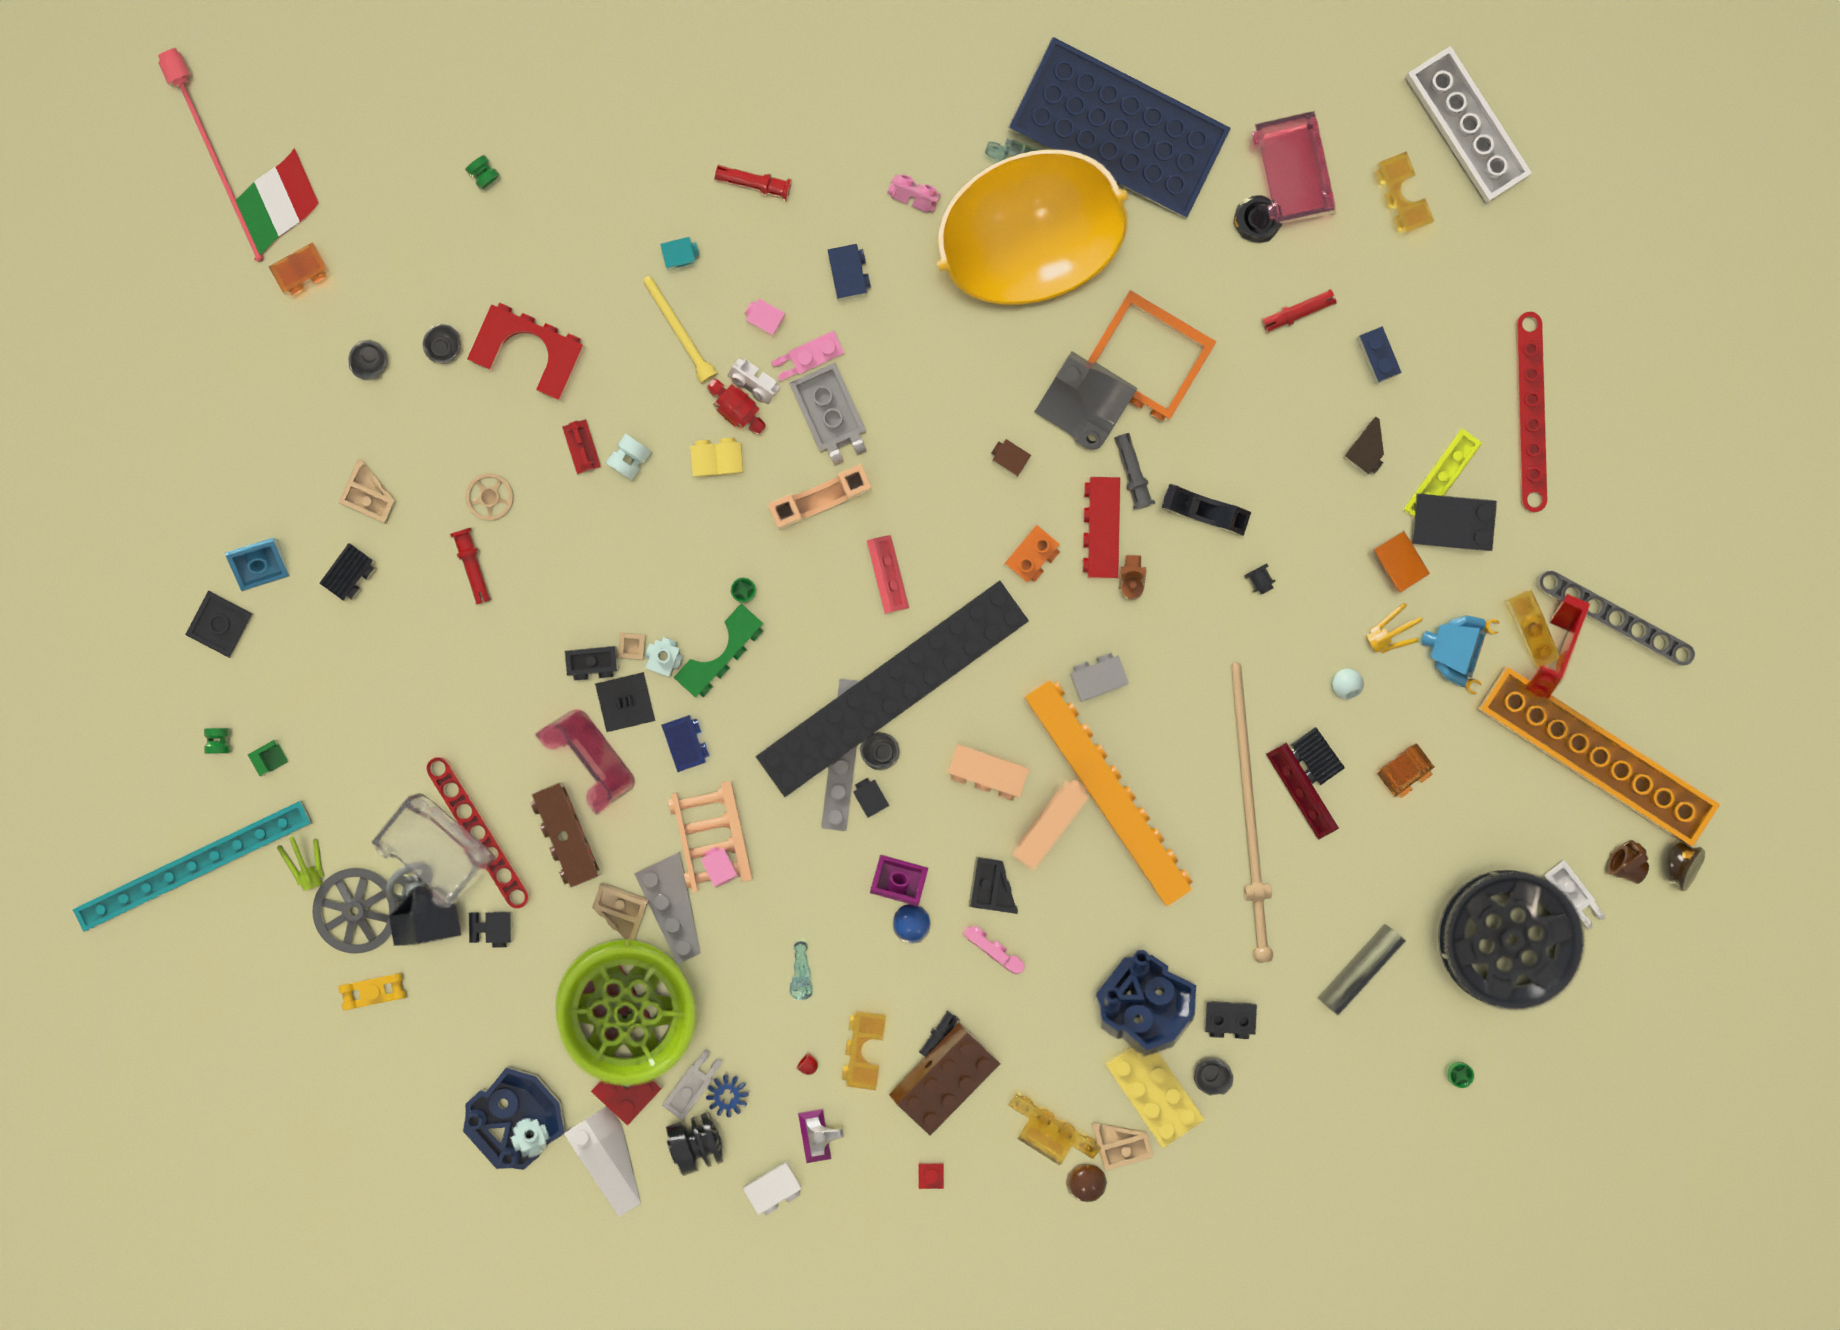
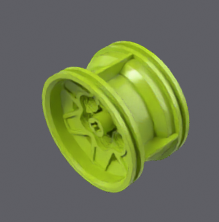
M616 939L599 943L589 948L571 963L558 987L556 1018L561 1041L569 1056L582 1070L604 1082L633 1085L659 1077L680 1060L693 1035L695 1006L684 974L674 960L665 952L642 941ZM618 965H633L634 967L625 975L618 968ZM592 979L595 992L582 994L585 986ZM659 979L667 988L670 996L655 993ZM617 983L620 986L619 993L614 996L609 995L606 992L607 985ZM640 983L645 986L643 995L635 996L632 994L631 989L635 984ZM604 1005L607 1008L606 1014L602 1017H596L592 1013L594 1006ZM623 1005H627L631 1009V1011L626 1013V1016H622L621 1011H617ZM647 1006H654L657 1008V1014L653 1018H646L643 1015L644 1009ZM579 1022L594 1026L589 1041L583 1034ZM669 1024L664 1036L657 1042L654 1028ZM608 1027H616L619 1033L616 1038L608 1039L604 1035L605 1030ZM635 1027H640L643 1029L644 1035L641 1039L634 1040L630 1037V1031ZM621 1045H625L634 1056L621 1057L614 1056L613 1054Z

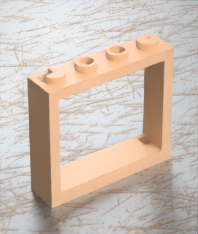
M1072 780L1071 783L1065 781L1011 853L1034 870L1089 796L1085 794L1088 789L1076 780Z

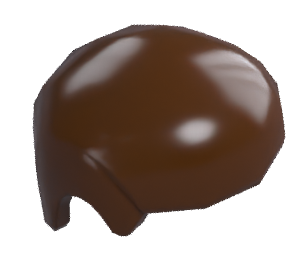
M1090 1164L1077 1165L1068 1173L1066 1186L1068 1193L1076 1200L1093 1202L1097 1201L1105 1193L1107 1180L1105 1173L1097 1166Z

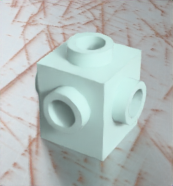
M663 637L662 641L656 640L654 644L650 643L645 657L648 658L645 668L670 677L673 668L678 669L683 655L679 654L681 649L676 647L677 642ZM662 652H667L668 658L665 661L660 659Z
M530 1118L522 1120L516 1124L517 1127L513 1128L514 1136L511 1137V1141L515 1151L520 1150L523 1157H534L541 1154L543 1149L547 1148L545 1140L549 1139L544 1124L539 1126L537 1119L531 1121ZM532 1132L534 1133V1137L532 1139L525 1138V1135L530 1134Z

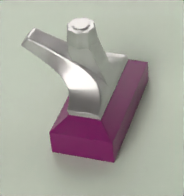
M823 1109L798 1113L806 1163L831 1159L829 1142L843 1138V1129L826 1128Z

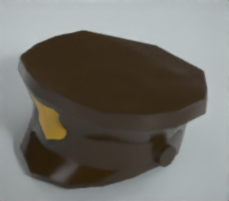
M1681 842L1673 847L1669 859V881L1677 884L1679 890L1687 891L1696 878L1705 860V850L1701 847L1691 848Z

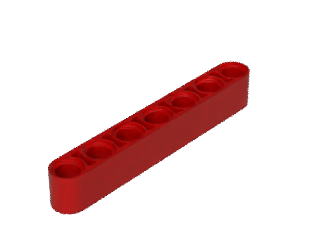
M443 757L431 759L426 768L430 779L507 904L517 909L526 906L530 900L529 890L452 765ZM437 761L445 765V772L440 776L435 775L432 770L434 763ZM449 783H455L458 786V794L455 797H450L446 794V786ZM463 804L469 805L472 810L471 816L467 819L462 818L459 814V808ZM477 825L485 830V835L481 840L475 839L472 835V830ZM494 847L498 851V857L495 861H489L486 858L485 851L487 848ZM503 868L511 872V879L507 883L501 882L498 877L499 871ZM515 890H520L524 893L525 899L521 904H516L512 901L511 895Z

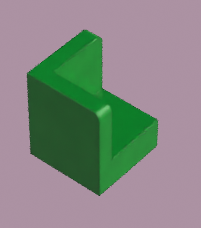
M272 740L247 754L259 777L265 776L288 763V759L277 740Z

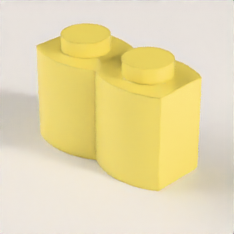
M735 438L720 439V444H710V440L695 441V446H690L693 477L743 473L741 442H735Z

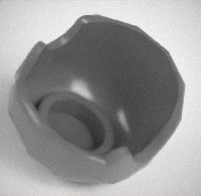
M439 324L431 327L423 338L422 345L425 356L434 363L444 364L452 361L460 351L459 333L450 325Z
M371 339L359 341L352 347L349 353V369L356 377L363 380L377 378L387 363L385 349L380 343Z
M877 732L865 739L860 747L862 760L868 767L874 770H886L896 764L899 759L900 750L898 742L889 734Z
M1215 1057L1207 1058L1196 1066L1194 1081L1198 1089L1209 1096L1224 1095L1233 1086V1073L1230 1066L1224 1060Z

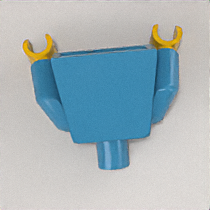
M1466 615L1452 619L1448 624H1441L1438 634L1426 631L1422 639V645L1433 648L1431 658L1436 660V668L1446 680L1460 687L1465 686L1466 691L1471 694H1477L1470 689V685L1473 682L1481 685V682L1472 678L1485 635L1498 633L1497 631L1490 630V623L1499 624V621L1491 619L1485 622L1483 618Z

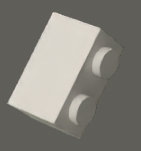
M787 1161L743 1187L758 1215L762 1212L765 1215L770 1214L779 1208L777 1203L784 1199L787 1203L800 1195L798 1191L802 1189V1185Z

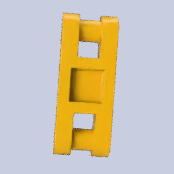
M402 973L338 986L339 994L342 993L344 1003H341L343 1011L407 998L406 991L402 989ZM391 983L393 993L386 994L385 984ZM359 990L361 999L353 1000L352 991Z

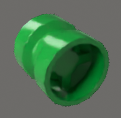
M486 155L480 156L465 168L468 175L475 178L476 185L480 190L489 186L500 176L496 169L491 168Z
M738 578L731 585V595L740 603H748L756 596V586L748 578Z
M229 728L204 729V737L207 739V744L204 746V754L230 753V746L227 744ZM220 738V741H213V739Z
M1455 1062L1448 1067L1447 1078L1455 1087L1466 1088L1473 1083L1474 1072L1466 1063Z

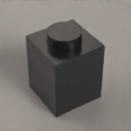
M866 778L855 784L857 790L853 791L867 818L890 806L875 779L870 782Z

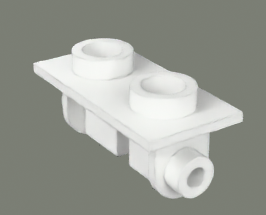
M738 358L727 376L731 378L735 385L744 387L751 392L755 399L769 404L773 395L780 388L777 385V381L764 372L759 378L755 377L759 369L746 359Z

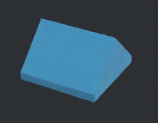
M270 538L225 553L241 591L289 576L279 541L276 538Z

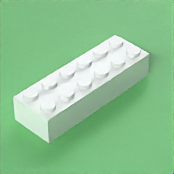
M1451 46L1406 75L1407 81L1486 203L1532 174Z

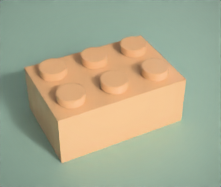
M957 744L947 773L952 774L951 780L963 784L966 783V780L976 783L975 788L989 792L990 788L999 790L998 796L1013 801L1014 796L1020 798L1029 769Z

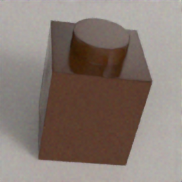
M1005 439L1004 443L998 441L991 452L995 456L992 462L1016 477L1019 476L1031 457V454Z

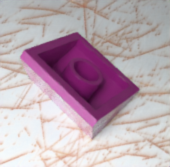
M880 855L870 893L919 906L929 868Z

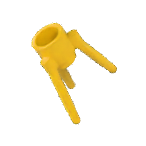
M1406 603L1400 605L1382 622L1370 629L1371 634L1367 635V638L1374 652L1378 653L1381 651L1384 654L1389 650L1417 643L1418 638L1389 644L1392 642V637L1422 622L1423 618L1419 617L1389 633L1386 629L1381 631L1384 626L1407 607Z

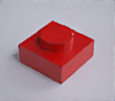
M918 1163L919 1189H944V1163Z

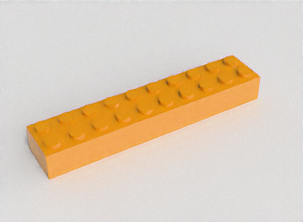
M1504 667L1477 710L1690 847L1694 846L1720 806L1719 803L1551 695L1549 699L1535 696L1531 691L1525 689L1529 682L1528 679L1511 668Z
M1050 680L1026 695L1024 697L1079 780L1088 789V793L1159 898L1168 907L1192 890L1189 885L1193 881L1185 870L1179 871L1175 865L1179 861L1172 850L1164 849L1161 844L1164 839L1157 828L1151 829L1147 824V821L1150 820L1149 816L1142 807L1137 809L1133 803L1136 797L1128 786L1122 787L1118 781L1122 777L1115 766L1109 767L1104 759L1108 756L1100 744L1095 746L1090 740L1093 736L1092 732L1085 723L1080 725L1076 719L1079 713L1071 702L1065 703L1061 697L1065 693L1058 682L1052 683Z

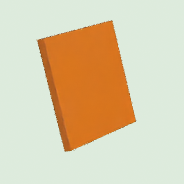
M1405 531L1374 549L1384 566L1383 568L1388 576L1391 577L1400 593L1430 574Z

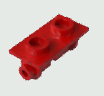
M586 419L562 426L576 473L580 474L601 467Z

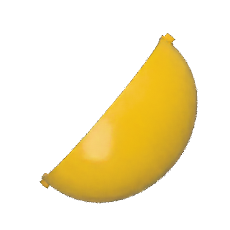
M1041 150L1005 159L975 176L958 192L950 203L940 226L939 248L942 261L937 262L940 271L946 270L952 281L963 292L989 303L1002 305L1029 304L1065 294L1096 276L1110 263L1119 251L1126 235L1128 223L1124 201L1129 199L1126 190H1118L1114 179L1102 165L1087 156L1075 152Z

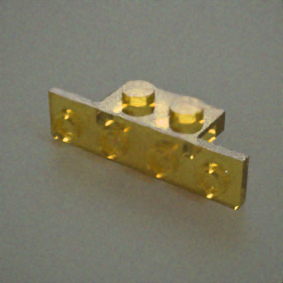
M1016 1094L1008 1104L1009 1107L1029 1119L1017 1139L1059 1166L1072 1146L1092 1159L1099 1153L1101 1147L1097 1145L1094 1139L1079 1134L1072 1125L1060 1122L1054 1118L1050 1111L1035 1106L1029 1098Z

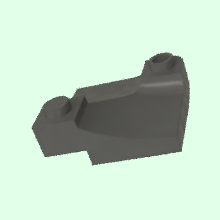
M1072 351L1034 412L1072 435L1080 445L1090 450H1096L1103 445L1138 388L1097 362L1092 364ZM1088 435H1094L1096 441L1089 440Z

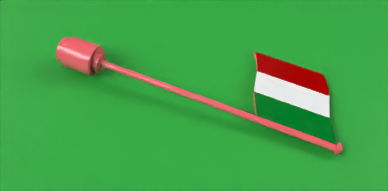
M176 48L164 51L158 55L160 60L158 64L168 85L180 86L254 252V260L259 262L263 259L262 254L279 236L304 220L319 204L296 150L293 148L291 153L280 164L255 180L235 200L184 85L188 82L187 78L191 75L185 60Z

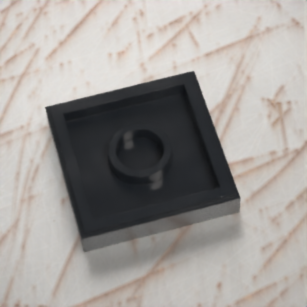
M208 590L185 635L231 658L254 614Z

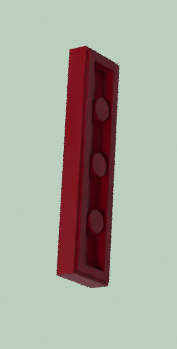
M1287 742L1266 754L1318 840L1339 829L1300 763L1294 757Z

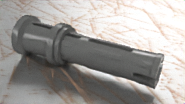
M1130 433L1114 437L1129 482L1126 487L1127 490L1131 491L1135 504L1133 509L1139 510L1154 505L1155 501L1151 499L1147 487L1149 482L1143 477Z

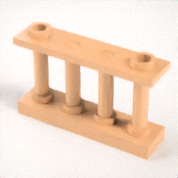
M732 781L721 783L722 788L717 789L718 792L679 800L678 793L672 794V799L668 800L671 815L676 814L688 868V873L684 874L687 888H692L693 893L699 891L698 883L708 882L711 879L707 871L695 874L692 859L704 857L705 852L715 847H718L719 850L724 848L726 852H736L738 862L733 864L738 876L741 877L742 882L753 879ZM720 802V804L725 803L727 813H724L722 817L684 824L681 811L683 809ZM724 826L731 828L732 838H728L726 842L693 849L689 848L687 834Z

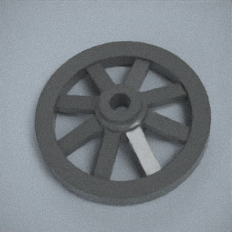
M363 868L344 869L328 877L319 887L312 909L315 927L323 940L339 951L353 954L374 950L387 941L392 934L389 915L398 906V902L392 901L386 894L387 881L379 874ZM349 877H360L355 896L352 899L342 880ZM367 880L374 882L382 889V891L367 900H362ZM333 885H336L345 902L344 904L325 899L326 894ZM385 897L387 898L389 915L368 910V907ZM353 906L358 908L356 916L350 913V909ZM322 907L341 911L342 914L325 924ZM364 919H373L386 922L387 924L376 937ZM347 921L344 942H342L329 931ZM356 923L369 942L351 944Z

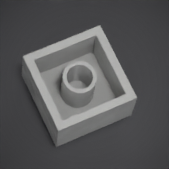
M1112 653L1096 658L1097 664L1089 666V663L1085 662L1073 667L1074 672L1070 673V677L1080 702L1129 684L1119 655L1113 657Z

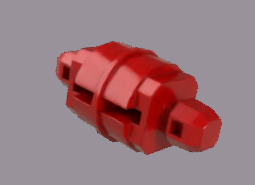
M713 379L707 386V390L713 397L715 395L718 397L713 403L717 408L716 410L734 427L737 426L741 430L747 424L750 431L754 434H760L766 425L760 417L754 416L759 411V408L755 405L756 402L739 387L736 388L731 384L725 389L722 382Z

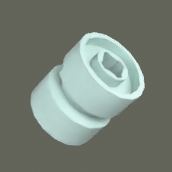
M624 434L618 443L619 450L613 451L605 463L632 481L640 470L638 465L645 463L652 452L627 434ZM625 454L632 458L629 464L622 460Z

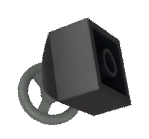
M411 863L403 866L387 882V896L392 901L401 902L389 915L394 946L417 945L461 936L456 905L427 889L432 879V872L423 863ZM420 870V872L413 876H403L408 872ZM395 883L402 885L401 895L394 893Z

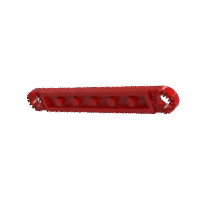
M1525 312L1519 316L1516 324L1521 502L1525 510L1535 513L1543 510L1547 505L1542 319L1537 313ZM1528 317L1533 318L1536 322V328L1531 332L1526 331L1522 325L1523 320ZM1537 493L1540 495L1541 504L1538 507H1532L1528 504L1529 494Z

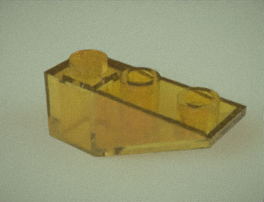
M1526 590L1505 600L1536 668L1538 669L1540 665L1544 666L1557 660L1559 653L1532 590Z

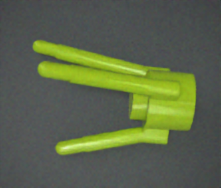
M293 836L289 837L301 868L299 873L282 846H277L283 860L294 875L297 885H301L303 891L322 885L320 878L324 877L321 869L317 839L313 840L316 870H314L313 866L306 867L295 838Z

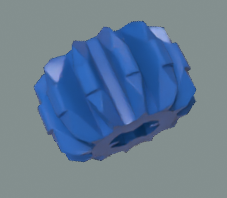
M725 1074L723 1076V1084L717 1077L714 1079V1083L718 1088L712 1085L708 1086L707 1089L715 1094L707 1095L706 1100H715L709 1106L710 1110L718 1105L720 1108L717 1111V1115L721 1116L723 1109H726V1116L730 1118L732 1108L736 1114L741 1113L737 1104L743 1107L747 1106V1102L741 1100L740 1097H748L749 1092H740L746 1084L743 1082L736 1086L737 1076H734L732 1082L728 1083L729 1077ZM726 1089L731 1090L730 1094L734 1093V1097L730 1099L729 1103L724 1102L725 1098L722 1100L720 1096L724 1094Z

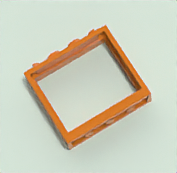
M1130 290L1088 361L1092 364L1097 361L1130 305L1204 348L1168 409L1137 390L1129 402L1139 409L1143 406L1150 409V415L1162 422L1164 419L1169 421L1216 341Z

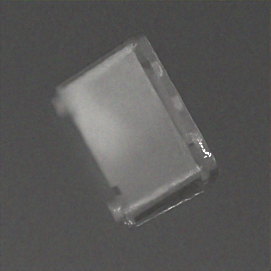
M421 793L408 796L371 842L376 846V852L382 857L398 858L433 889L431 891L433 895L432 900L442 908H450L495 859V856L488 848L435 802Z

